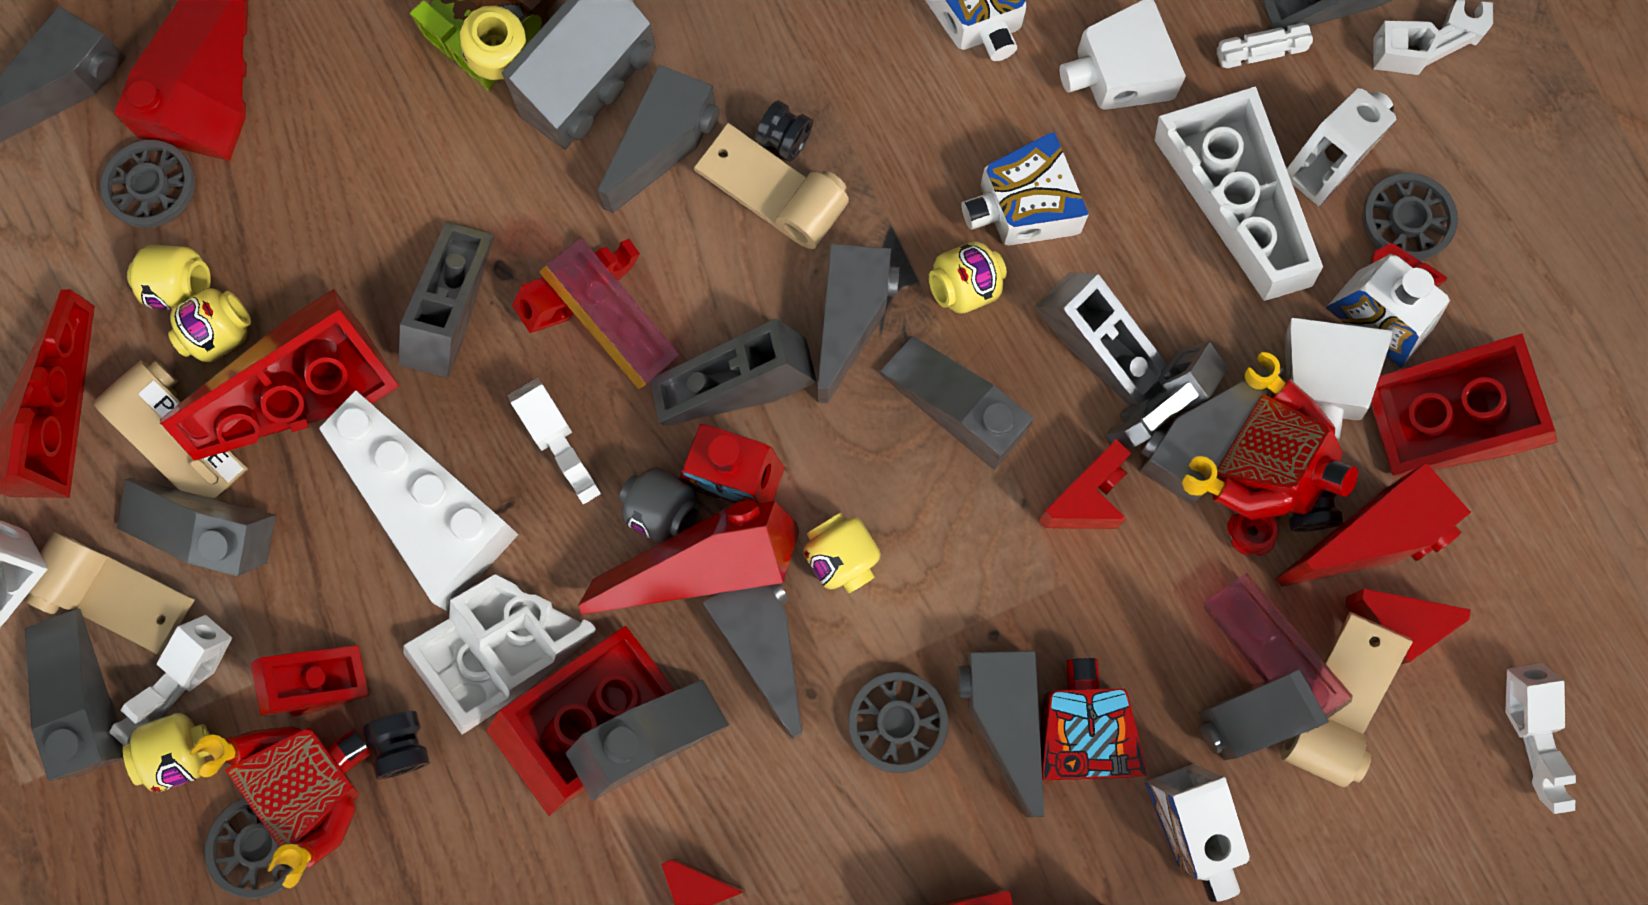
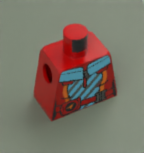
M700 423L679 479L689 483L696 492L732 504L745 500H753L759 504L774 501L785 466L771 446ZM765 472V477H764V480H763V482H762V484H761L762 476H763V473Z
M1097 658L1066 660L1068 690L1050 691L1044 695L1040 725L1042 781L1138 778L1147 776V768L1126 689H1100Z

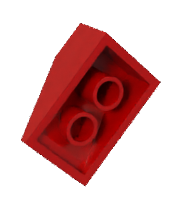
M1523 333L1379 376L1371 400L1372 409L1394 477L1406 475L1424 463H1427L1433 470L1502 458L1558 443L1556 431Z
M1424 463L1385 487L1344 521V524L1333 530L1275 578V580L1281 587L1385 566L1398 562L1408 556H1411L1416 562L1432 550L1436 553L1454 541L1462 533L1456 525L1468 516L1471 511L1427 463Z
M624 626L499 710L486 731L548 816H551L585 791L582 782L565 754L578 738L614 717L674 692L675 689L628 627Z

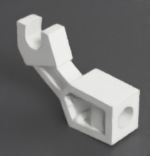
M1456 0L1449 9L1441 30H1438L1432 22L1385 20L1373 37V69L1419 75L1425 66L1468 44L1476 46L1493 25V2H1481L1474 11L1475 18H1471L1464 11L1465 0ZM1408 45H1418L1421 51L1409 50Z
M537 377L507 395L510 403L541 451L550 447L555 455V460L574 488L582 504L584 505L601 493L590 474L565 437L571 434L572 431L540 379Z
M207 615L178 626L157 662V665L166 673L152 688L148 687L124 703L121 711L127 717L113 724L109 733L123 745L130 743L131 734L136 727L160 719L185 690L190 692L215 673L232 637Z
M1544 663L1507 669L1505 713L1519 737H1523L1533 773L1532 785L1539 800L1553 814L1575 811V799L1568 795L1564 785L1576 783V774L1562 753L1557 751L1552 735L1553 732L1565 728L1564 680Z

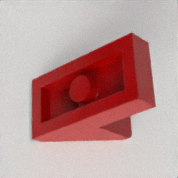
M1116 439L1046 509L1038 522L1045 528L1117 529L1126 520L1125 516L1097 490L1100 489L1107 495L1126 476L1127 472L1121 466L1131 455V452Z
M359 645L259 657L250 663L260 716L290 711L291 717H299L369 696Z
M673 859L661 864L675 905H714L745 891V889L679 859Z

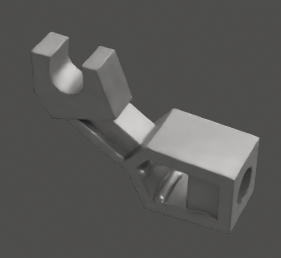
M1206 342L1181 348L1157 379L1164 390L1150 401L1147 399L1124 409L1119 416L1125 424L1111 427L1106 434L1111 443L1117 439L1125 448L1135 447L1152 438L1153 432L1180 410L1183 412L1209 400L1228 370V367L1212 344Z

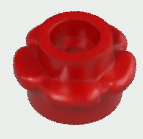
M1233 514L1227 523V533L1232 536L1231 544L1239 553L1243 555L1255 553L1258 556H1262L1274 548L1275 539L1279 533L1278 524L1274 517L1251 520L1240 514ZM1249 527L1256 529V536H1251L1248 533Z

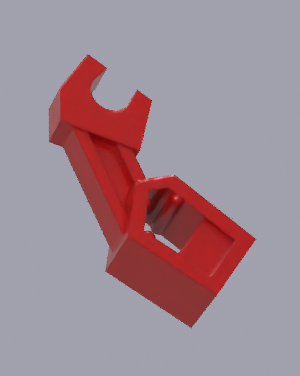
M627 239L621 241L619 247L613 253H611L607 246L600 248L583 267L584 270L572 278H569L562 270L553 273V275L582 307L586 303L585 298L611 281L620 280L630 271L640 253L631 240ZM544 277L522 284L512 304V308L529 333L566 322L574 315L572 310Z

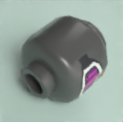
M658 467L650 468L640 476H631L624 484L619 497L620 502L624 503L622 508L623 521L631 529L659 544L692 527L700 510V505L696 503V493L693 487Z

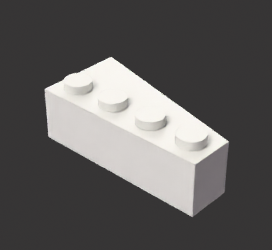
M1256 86L1159 116L1154 141L1262 299L1266 301L1312 287L1323 265Z
M357 391L319 428L431 602L442 609L449 611L450 600L467 591L519 535Z

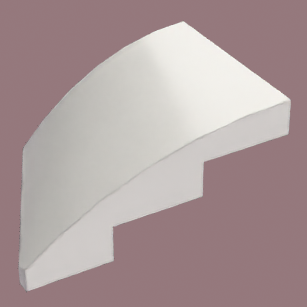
M495 574L450 600L449 619L405 644L404 655L463 735L516 699L560 665L594 635L596 628L585 619L579 622L553 609L551 602L537 595L523 593L516 584Z

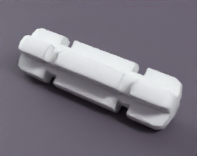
M1298 23L1287 26V31L1280 27L1244 35V40H1241L1239 37L1224 39L1219 42L1216 52L1220 66L1231 68L1240 66L1242 60L1249 64L1285 56V51L1289 54L1305 52L1312 44L1313 36L1308 24Z

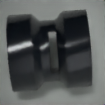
M416 711L390 715L364 725L366 741L374 746L376 758L372 765L377 780L403 775L430 764L427 749L419 744L417 737L421 726Z

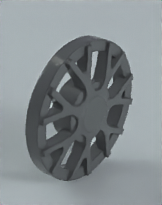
M142 140L122 148L109 160L101 177L100 189L104 204L119 220L134 227L152 228L174 220L187 208L195 191L196 179L190 161L178 148L164 141ZM150 151H162L158 166L149 163ZM142 153V157L138 158L136 154ZM132 157L138 165L133 167L127 174L120 167ZM180 162L183 172L169 178L166 172ZM117 171L121 173L120 177H115ZM126 184L128 193L113 196L112 185ZM171 187L183 188L177 200L166 197ZM137 200L141 203L134 216L123 213L133 201ZM162 201L165 211L152 216L151 205Z
M1400 173L1385 178L1369 193L1363 206L1362 220L1368 238L1377 249L1389 244L1380 233L1387 228H1391L1398 235L1393 244L1406 251L1405 239L1415 238L1419 252H1406L1419 261H1425L1438 255L1452 241L1457 230L1458 214L1452 197L1438 182L1421 174ZM1401 184H1407L1406 189ZM1413 185L1427 190L1423 200L1410 196ZM1394 186L1400 200L1393 204L1384 193V189ZM1431 194H1433L1437 199L1432 200L1430 198ZM1442 204L1446 216L1432 218L1430 207ZM1373 207L1389 212L1388 220L1374 219ZM1447 222V226L1444 227L1440 223ZM1428 227L1444 235L1439 244L1423 233Z
M892 672L872 679L858 692L850 709L849 732L856 750L869 764L886 772L907 773L925 766L939 753L947 736L948 715L941 696L931 684L913 674ZM894 681L892 690H888L884 683ZM898 681L915 685L910 703L896 701ZM877 686H880L890 701L881 710L877 709L866 697ZM919 687L923 689L927 694L922 697H918L917 693ZM931 697L938 713L920 720L914 707ZM862 701L868 705L869 709H859ZM857 714L877 716L878 729L874 731H858ZM939 718V728L932 725L931 721ZM919 726L938 733L932 748L918 742L914 738L919 730ZM879 735L890 742V746L881 760L874 757L867 750L869 745ZM859 736H868L869 740L863 745ZM909 742L916 761L899 765L896 745ZM919 748L928 752L921 759L918 753ZM889 755L893 756L894 764L885 762Z
M242 798L222 811L212 824L205 843L206 866L214 882L232 895L248 899L269 897L286 888L282 884L286 876L293 869L292 867L288 869L282 865H277L272 870L274 883L259 889L258 869L268 867L274 852L279 846L264 825L260 823L257 815L249 811L247 808L250 807L249 804ZM242 810L251 825L246 826L238 833L228 821ZM225 827L228 830L229 834L226 836H220L223 828ZM218 841H235V856L217 858ZM227 863V866L221 872L218 864ZM241 863L249 867V870L239 885L235 886L226 877L237 864ZM281 871L286 873L282 878H280ZM251 881L252 889H244Z

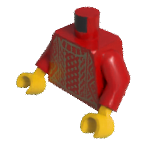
M1267 352L1260 353L1257 360L1269 370L1270 376L1261 377L1248 367L1245 371V379L1247 384L1254 389H1270L1273 392L1271 397L1262 394L1218 469L1214 462L1207 457L1197 456L1191 460L1189 467L1193 471L1203 474L1205 480L1200 481L1193 476L1185 475L1182 480L1184 490L1190 495L1195 496L1203 495L1209 491L1213 494L1214 501L1251 520L1286 515L1288 512L1306 514L1312 511L1323 490L1347 497L1356 485L1358 470L1353 465L1341 462L1343 452L1335 437L1334 424L1317 402L1291 379L1283 381L1278 376L1280 363L1274 355Z
M295 726L253 730L230 736L226 739L218 735H206L197 742L190 752V755L208 752L214 757V761L206 762L198 770V773L203 777H211L216 774L225 762L231 764L225 772L279 846L272 856L267 871H272L274 867L280 864L289 865L293 869L286 876L282 884L286 888L294 887L299 882L305 868L314 866L342 844L356 812L354 801L359 796V792L345 773L372 754L354 728L326 748L311 728L301 730Z

